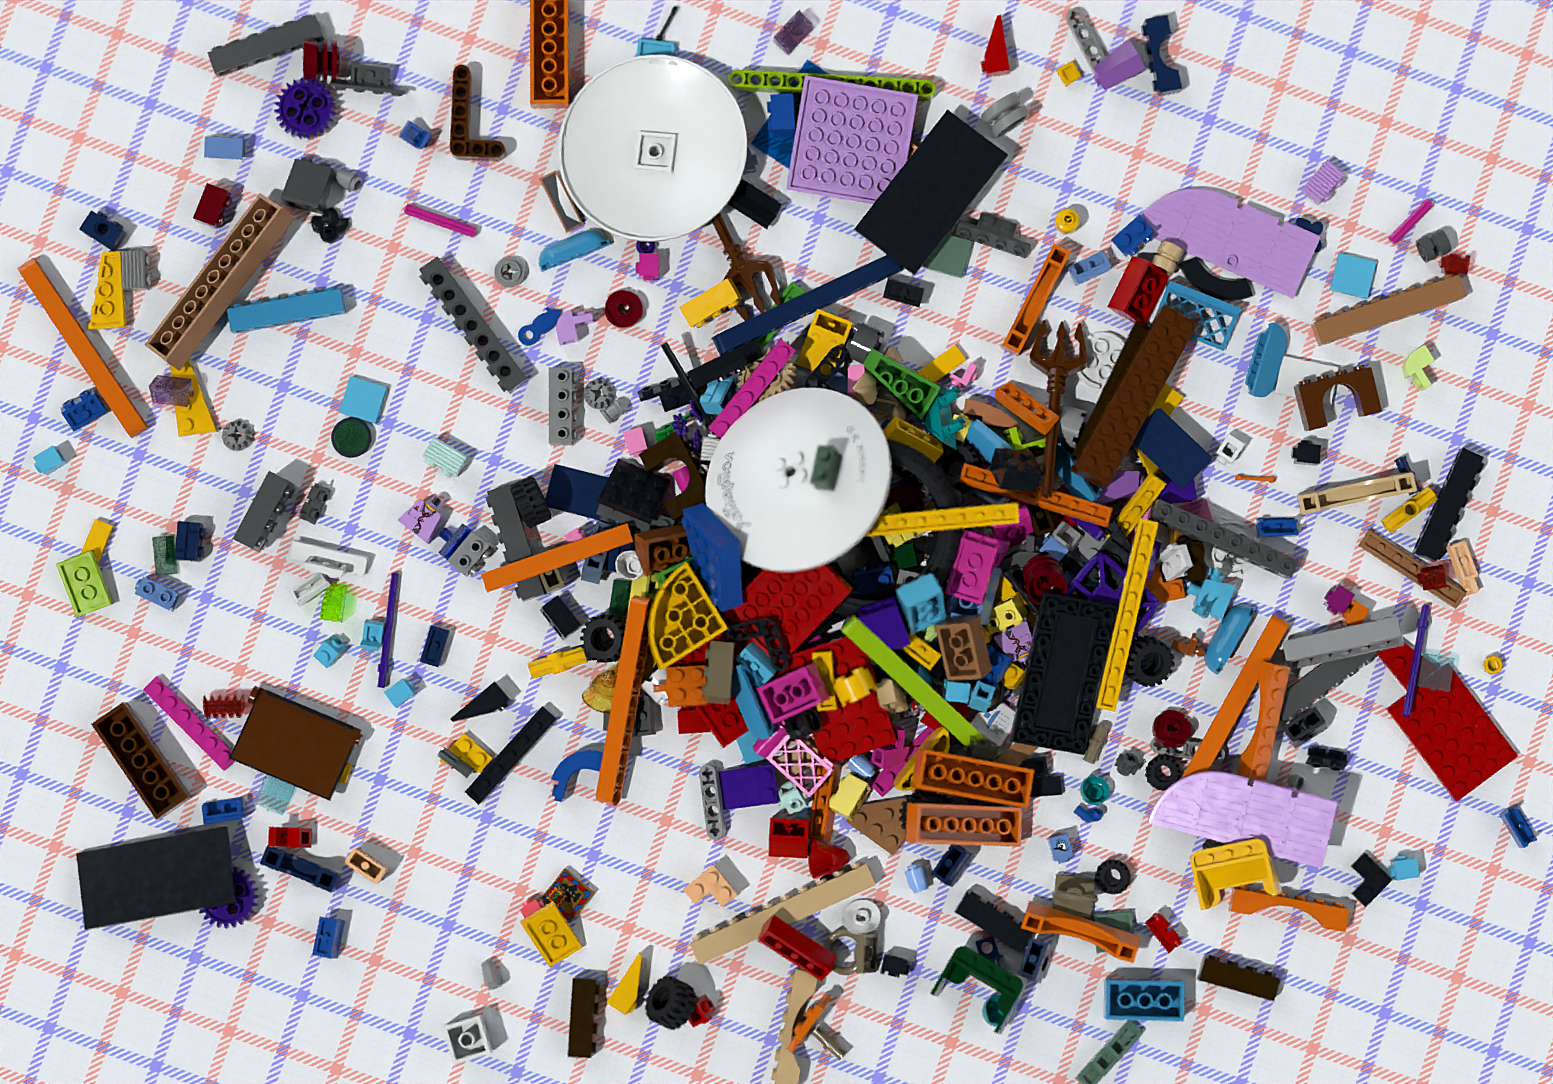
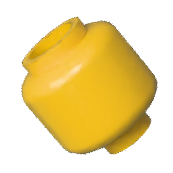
M1070 208L1060 210L1054 220L1056 230L1065 235L1075 232L1080 223L1078 213Z

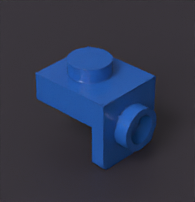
M407 121L398 137L416 149L422 150L423 147L426 148L430 143L431 138L429 137L431 133L423 130L413 122Z

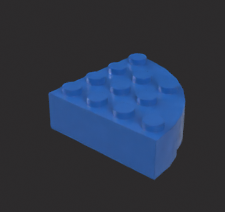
M704 503L683 509L684 517L682 518V524L686 529L693 557L692 564L694 569L698 570L700 578L711 597L712 604L717 606L721 612L741 606L742 587L739 539Z

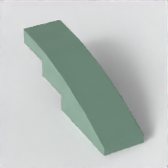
M1127 1020L1074 1079L1080 1084H1097L1122 1059L1144 1032L1131 1020Z

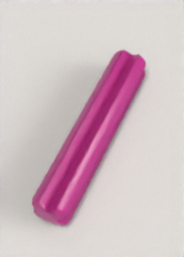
M1425 199L1388 237L1389 241L1394 245L1397 244L1433 207V203Z

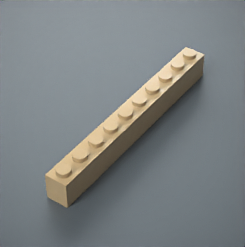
M862 862L856 863L851 866L852 870L846 873L844 870L834 873V878L828 881L826 878L817 881V886L813 888L806 886L799 889V894L793 897L791 894L780 898L782 901L774 905V902H770L764 905V910L760 912L753 910L746 913V918L740 921L738 918L727 922L729 925L721 929V926L711 929V934L705 937L703 934L693 937V942L690 943V946L698 964L701 965L758 939L763 924L772 915H775L787 924H791L875 886L876 883L867 864H862Z

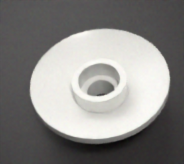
M869 900L853 901L844 909L842 914L844 927L853 934H868L877 928L881 920L879 908Z

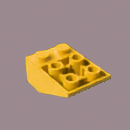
M817 309L796 365L814 371L833 347L841 346L844 348L853 322ZM841 350L833 352L835 356L832 360L830 358L827 359L834 367L837 366L834 362L842 354ZM824 364L821 366L820 372L823 375H829L831 367L828 364Z

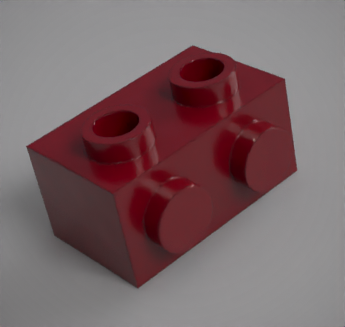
M207 183L193 219L196 222L218 229L219 225L221 226L224 222L225 215L223 214L225 209L231 205V193Z

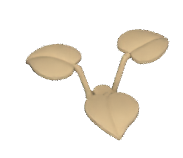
M894 346L887 348L884 354L902 363L898 350ZM871 372L864 373L857 380L852 388L859 394L855 395L857 400H863L867 404H873L876 401L893 405L895 407L892 410L893 418L896 416L910 424V409L902 401L897 403L876 398L878 394L876 383L881 381L879 379L875 380Z

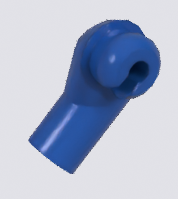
M1078 805L1073 811L1086 823L1097 822L1103 816V811L1100 808L1086 811Z

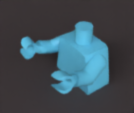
M1209 567V577L1202 581L1201 586L1190 582L1186 593L1196 596L1192 609L1194 613L1201 618H1207L1210 615L1220 621L1225 614L1236 586L1222 583L1224 575L1221 573V569Z

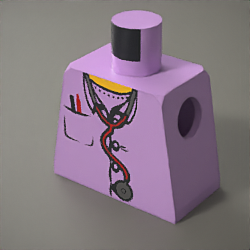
M435 495L428 504L420 499L398 521L429 544L443 519V516L437 512L443 502Z
M1027 621L993 637V641L1002 653L1013 660L1012 662L1018 660L1024 670L1032 640Z

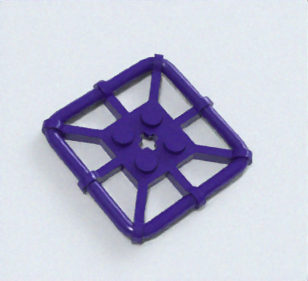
M1097 552L1078 574L1069 580L1070 583L1067 585L1065 595L1069 596L1077 587L1087 596L1086 599L1119 606L1120 593L1122 592L1124 581L1115 591L1105 583L1104 562L1124 580L1127 571L1110 556L1103 554V552ZM1098 562L1100 583L1090 593L1080 582ZM1145 586L1142 595L1149 601L1140 602L1139 608H1150L1135 624L1132 639L1138 637V632L1156 613L1158 606H1160V601Z

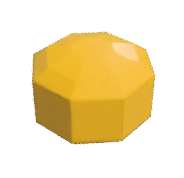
M1493 655L1485 658L1482 666L1485 672L1493 675L1501 671L1503 664L1500 658Z

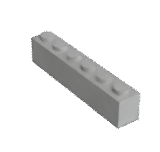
M1389 616L1382 620L1367 621L1364 624L1348 625L1337 630L1330 629L1323 633H1312L1305 637L1290 638L1287 641H1282L1287 665L1291 667L1290 670L1404 645L1397 616Z

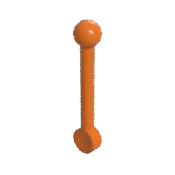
M1235 476V480L1269 481L1270 483H1274L1276 480L1274 476Z

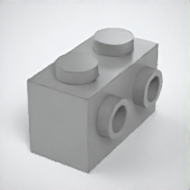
M471 531L448 559V562L466 577L469 574L472 576L478 569L477 564L480 560L484 561L490 555L489 549L491 547Z

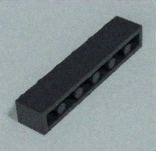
M1465 448L1458 450L1437 496L1438 500L1435 501L1412 551L1413 554L1432 563L1442 558L1445 551L1442 548L1445 542H1449L1453 534L1451 532L1452 526L1458 523L1461 516L1458 513L1461 507L1464 508L1467 504L1468 497L1466 496L1468 491L1473 490L1476 484L1474 478L1477 473L1481 472L1484 466L1482 462L1483 456Z

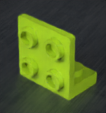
M1016 427L1002 431L1005 442L1014 450H1029L1028 447H1032L1035 450L1045 447L1046 438L1021 445V441H1023L1022 434Z

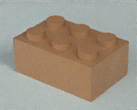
M980 615L946 618L935 625L947 680L981 679L992 671Z

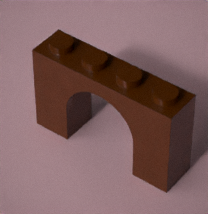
M1364 365L1353 367L1354 371L1347 372L1345 369L1335 372L1336 376L1329 377L1328 374L1318 376L1317 381L1310 382V379L1299 381V385L1294 386V391L1304 431L1328 426L1323 408V397L1326 391L1335 384L1343 385L1351 391L1359 417L1382 412L1372 368H1365Z

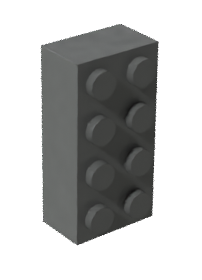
M268 471L233 539L257 552H260L261 549L264 550L268 543L267 537L269 533H273L277 527L276 520L278 516H282L287 506H285V503L295 493V484Z

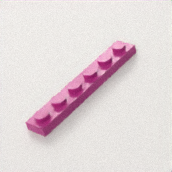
M780 338L709 425L708 429L722 439L730 426L747 412L796 350Z
M158 676L143 689L223 771L234 762L229 759L232 750Z

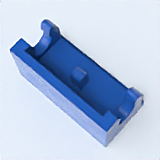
M1256 519L1257 538L1296 537L1299 535L1296 527L1298 519Z
M242 797L203 803V824L244 819Z
M1517 805L1499 814L1519 848H1525L1529 846V843L1537 841L1536 836Z
M320 916L312 955L329 959L338 958L345 920Z

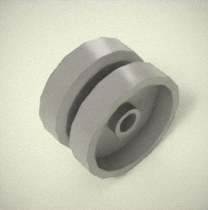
M1016 92L1001 98L981 114L986 124L994 123L991 127V132L995 138L1007 134L1030 116V112L1025 106L1017 107L1021 99Z

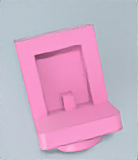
M970 362L962 379L951 373L949 377L951 384L960 389L961 387L966 388L968 382H973L978 374L975 371L977 365Z

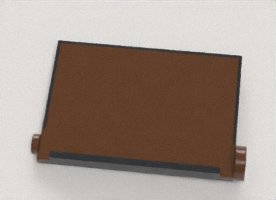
M254 686L248 698V704L253 706L229 759L331 801L355 745H360L363 739V735L360 734L362 730L278 694Z

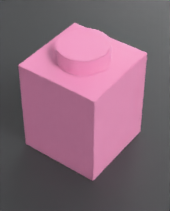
M642 427L623 432L629 455H634V458L640 457L639 454L648 449Z

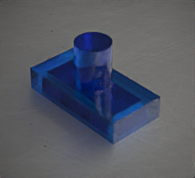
M463 523L455 533L447 527L443 528L439 536L447 543L438 553L448 560L472 530Z

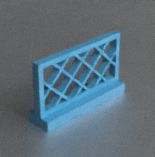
M1169 280L1158 310L1164 306V303L1168 305L1166 302L1168 293L1176 295L1179 303L1171 306V308L1180 305L1186 317L1198 312L1202 322L1197 327L1203 324L1207 335L1201 338L1197 337L1195 332H1193L1190 338L1224 351L1241 308ZM1180 297H1182V298H1184V299H1187V300H1184V301L1181 302ZM1188 301L1194 302L1197 310L1186 314L1183 303ZM1197 304H1200L1204 307L1199 309ZM1210 308L1215 317L1204 321L1200 311ZM1223 315L1233 317L1230 325L1222 328L1218 318ZM1216 319L1220 329L1209 333L1206 323ZM1220 331L1224 337L1221 346L1215 344L1211 335Z

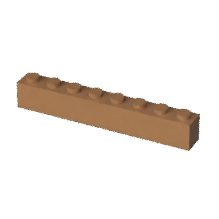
M1448 274L1441 277V281L1435 282V280H1430L1423 283V287L1417 288V286H1412L1405 289V293L1399 294L1397 291L1387 295V299L1381 300L1379 297L1370 300L1369 305L1363 306L1361 303L1352 306V310L1347 312L1344 309L1333 313L1334 316L1329 318L1326 315L1315 319L1316 322L1311 325L1318 346L1462 300L1466 297V293L1460 276Z

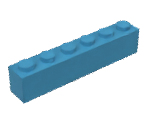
M328 287L323 292L311 290L306 295L301 296L299 293L290 294L288 298L284 299L273 297L268 302L256 300L250 302L251 305L246 306L234 304L232 308L227 309L230 331L233 334L346 314L343 292L341 289H337V287Z

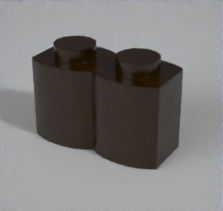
M1188 542L1185 545H1187L1193 566L1184 572V576L1187 582H1201L1206 576V567L1203 562L1205 556L1204 545L1202 542Z

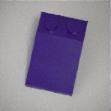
M774 765L719 772L723 810L779 803Z

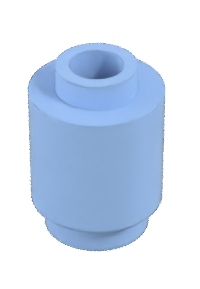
M862 754L853 756L847 763L850 770L863 781L866 778L870 780L876 772L874 770L875 765Z
M918 863L907 866L908 870L905 871V875L910 889H913L914 893L928 889L927 884L929 882L923 866H919Z

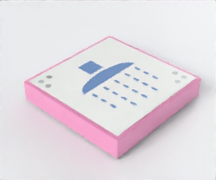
M992 696L988 708L992 707L998 701L996 697ZM1001 702L993 711L987 713L977 712L970 724L986 739L1000 748L1011 733L1015 711Z

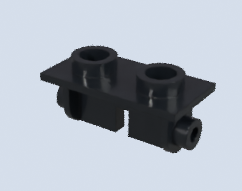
M1308 748L1307 755L1309 757L1305 764L1312 767H1326L1334 771L1344 770L1348 763L1346 761L1347 754L1343 751L1330 749L1329 756L1325 755L1326 749Z

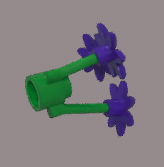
M689 400L692 410L684 416L681 413L678 416L673 415L674 421L655 429L657 442L674 433L673 430H676L677 435L681 432L682 436L686 437V432H689V428L686 426L687 418L689 417L693 418L696 416L700 423L703 421V417L692 400ZM697 428L696 432H694V437L690 439V444L695 445V452L700 453L702 434Z

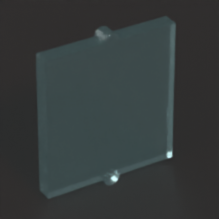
M1423 653L1417 686L1429 688L1432 691L1450 692L1455 659L1443 657L1440 654L1431 655Z
M265 775L253 803L266 808L267 811L271 810L283 815L295 786Z

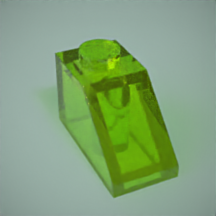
M330 583V586L326 588L322 600L321 620L342 623L347 585Z

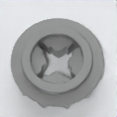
M514 257L503 258L495 266V278L504 287L513 288L524 279V266ZM508 265L513 271H518L512 274V280H510L508 275L502 274L507 272Z
M595 379L589 381L586 385L583 396L590 407L603 409L608 407L613 401L614 390L612 385L605 379ZM601 388V389H602V393H603L606 397H604V396L601 397V396H600V397L597 399V401H595V400H596V398H595L596 395L592 392V390H593V391H598V390Z
M235 420L229 422L223 428L221 437L226 447L234 451H241L250 445L253 433L248 424ZM236 428L239 433L245 434L238 438V443L234 437L229 436L235 434Z

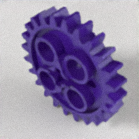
M301 78L300 83H297L294 79L293 86L286 83L288 89L281 88L283 95H277L280 102H274V104L279 108L275 109L274 112L280 115L276 117V120L282 121L279 126L281 128L286 127V133L292 131V137L298 134L299 139L302 140L303 136L306 135L307 139L310 140V135L313 134L317 138V132L324 134V127L330 129L327 124L328 122L334 123L331 116L336 115V112L332 109L337 106L331 102L335 98L329 96L331 94L329 89L324 91L326 88L325 84L319 87L318 80L312 84V80H308L306 83ZM299 93H305L304 99H296V96ZM321 100V107L314 108V102ZM308 106L309 110H304L303 112L302 107L306 108ZM291 110H297L295 117L288 116ZM313 117L315 119L313 124L306 125L307 118Z
M236 866L233 868L235 888L238 885L243 887V893L240 896L236 894V896L244 900L243 903L238 901L234 903L238 906L237 913L232 914L230 912L232 904L219 906L217 909L207 908L199 911V913H206L203 918L204 920L211 918L210 925L217 922L218 928L223 923L225 929L229 928L230 923L233 928L237 927V922L243 925V918L250 920L248 913H255L252 906H258L254 899H258L259 896L254 895V892L259 889L252 887L256 881H249L251 875L244 876V869L238 873V867Z

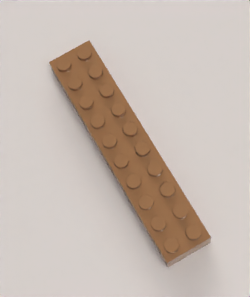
M259 193L145 343V346L180 371L295 218L282 207Z

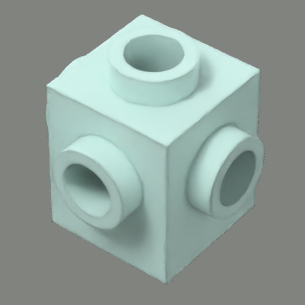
M791 781L777 787L778 801L782 809L786 808L789 814L799 812L807 806L805 801L807 795Z

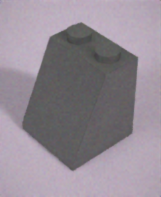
M301 157V160L295 158L282 192L281 200L286 206L323 214L333 180L332 174L334 169L325 162L316 164L312 163V160L309 158Z

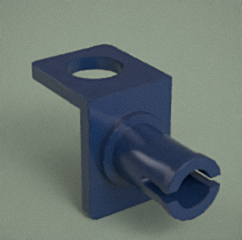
M990 936L977 940L975 944L978 953L1000 966L999 960L1003 958V954H999L994 937ZM983 943H991L992 951L990 953L982 951Z

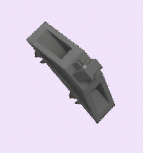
M1027 534L1026 544H1021V549H1017L1004 556L998 568H1002L1003 573L1009 569L1014 575L1016 570L1023 571L1026 562L1032 557L1043 554L1038 550V545H1034L1035 536Z

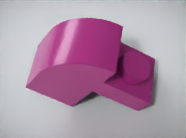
M894 723L891 725L897 742L874 749L872 753V763L882 769L898 766L904 761L910 747L904 744L905 729Z

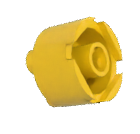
M861 667L852 671L853 676L847 679L844 675L834 680L836 684L833 685V688L843 707L846 706L845 701L847 700L852 703L870 694L869 689L871 688L874 691L878 690L868 669L864 670Z

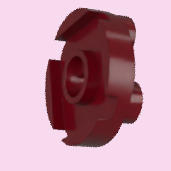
M618 290L608 297L604 311L607 320L618 329H627L639 322L642 317L643 307L641 300L636 294L626 290ZM623 304L625 307H629L626 314L618 312L620 305Z
M1164 711L1155 718L1152 725L1155 742L1169 748L1183 747L1191 735L1192 727L1190 721L1188 722L1184 718L1185 715L1179 711ZM1174 726L1173 728L1177 731L1170 732L1167 728Z

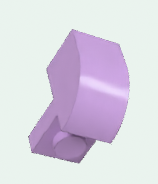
M570 309L559 317L556 324V332L560 346L579 342L576 327L594 323L592 313L582 311L576 313L577 316H573V312Z

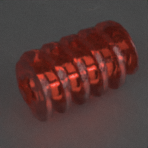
M221 694L218 695L217 700L214 699L213 695L210 696L209 700H207L206 695L203 696V711L207 719H210L212 715L214 719H218L219 715L224 719L227 717V714L229 718H234L235 714L237 718H241L244 713V694L241 695L240 699L234 694L232 700H230L229 694H226L225 700L222 699Z

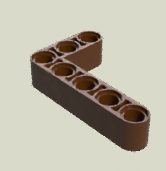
M458 65L453 71L450 151L453 157L458 160L501 161L506 157V149L500 141L469 140L472 74L466 65ZM461 71H466L468 74L465 78H458V74ZM466 90L467 93L464 97H458V91ZM458 109H465V114L457 116L456 112ZM463 127L465 131L463 134L457 135L455 133L456 129ZM457 146L464 147L462 153L457 154L454 152ZM480 146L483 148L482 153H473L476 147ZM500 147L502 152L499 155L492 154L494 148Z

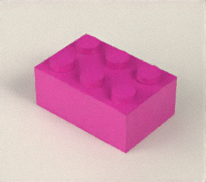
M815 663L757 688L773 724L830 699Z

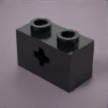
M1316 707L1283 726L1285 735L1295 749L1328 729L1325 720Z

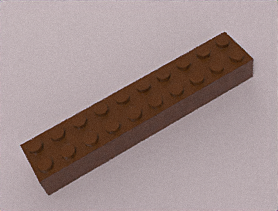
M1166 304L1158 310L1070 471L1102 490L1109 486L1198 323Z

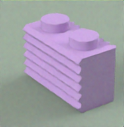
M1327 159L1301 189V192L1317 205L1321 201L1325 203L1332 195L1330 193L1332 188L1335 187L1337 189L1343 183L1344 179L1342 177L1345 173Z

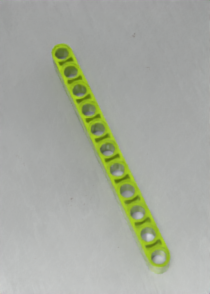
M734 70L729 74L728 81L730 88L735 91L802 94L805 75L864 86L872 84L874 87L884 89L885 85H891L894 91L904 92V86H910L913 89L911 94L918 95L917 101L931 100L936 90L935 84L931 80L753 70ZM734 77H740L742 79V82L740 84H735L732 82V79ZM753 78H759L761 80V83L759 85H754L751 83V80ZM772 79H778L780 81V84L778 86H773L770 84V81ZM791 80H797L799 82V85L797 87H792L789 85V82ZM929 87L932 92L924 94L922 88Z
M853 615L840 630L979 760L993 762L1001 753L858 618Z

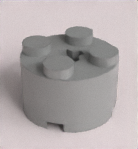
M1068 405L1060 406L1058 443L1075 448V442H1078L1085 423L1083 419L1086 417L1087 411Z

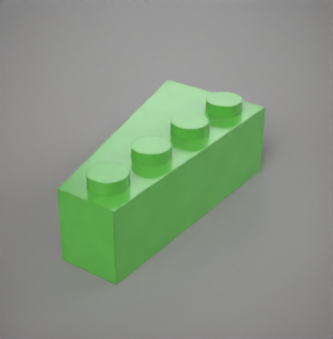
M874 348L871 349L863 363L877 379L921 420L941 389L935 381Z

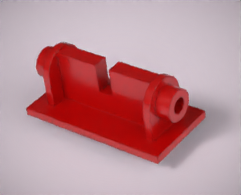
M1159 912L1154 913L1145 922L1168 953L1182 944V938L1173 928L1171 930L1167 929L1170 924L1163 914Z

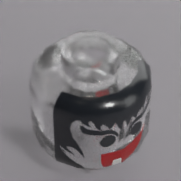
M910 694L905 695L907 696L908 710L895 714H900L902 720L918 718L920 713L923 712L922 706Z

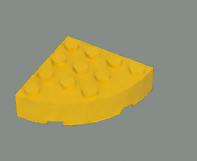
M687 562L673 571L663 582L650 609L648 622L649 644L659 670L666 668L728 629Z

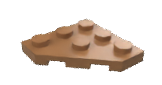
M902 798L861 805L853 821L847 819L846 822L891 855H894L906 838V829H902L901 825L903 822L899 821V817H901L899 809H903L901 804L907 800Z

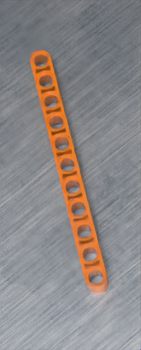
M33 257L18 267V271L128 435L133 438L147 429V424L36 259Z
M637 595L632 597L629 605L596 791L597 801L614 806L618 805L622 795L649 643V614L654 599Z
M1274 614L1271 616L1181 779L1192 774L1208 772L1258 682L1261 662L1270 661L1290 625L1289 622Z

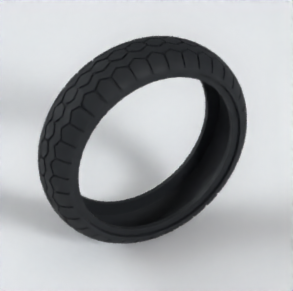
M886 439L891 463L909 470L924 483L933 498L936 510L960 508L950 482L931 459L909 445ZM962 528L938 530L936 546L929 562L911 582L916 581L922 575L932 573L939 587L942 586L955 563L960 546ZM896 590L875 596L849 593L832 611L850 618L854 615L859 619L857 608L895 596L900 613L903 614Z

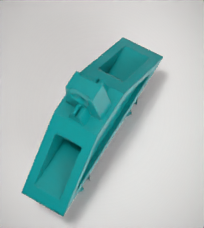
M939 385L941 389L927 410L925 421L917 428L930 435H934L946 445L957 450L955 432L965 428L966 425L963 424L965 420L960 416L952 420L950 402L961 397L962 395L959 394L961 391L957 386H953L948 390Z

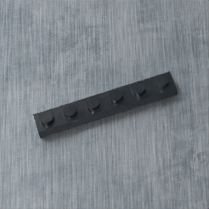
M542 706L466 789L465 793L480 805L557 718Z

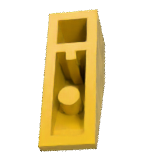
M641 953L637 955L606 1002L624 1015L628 1012L632 1014L638 1005L635 1001L638 997L643 956Z

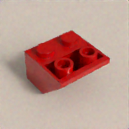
M770 818L768 856L807 859L809 820Z

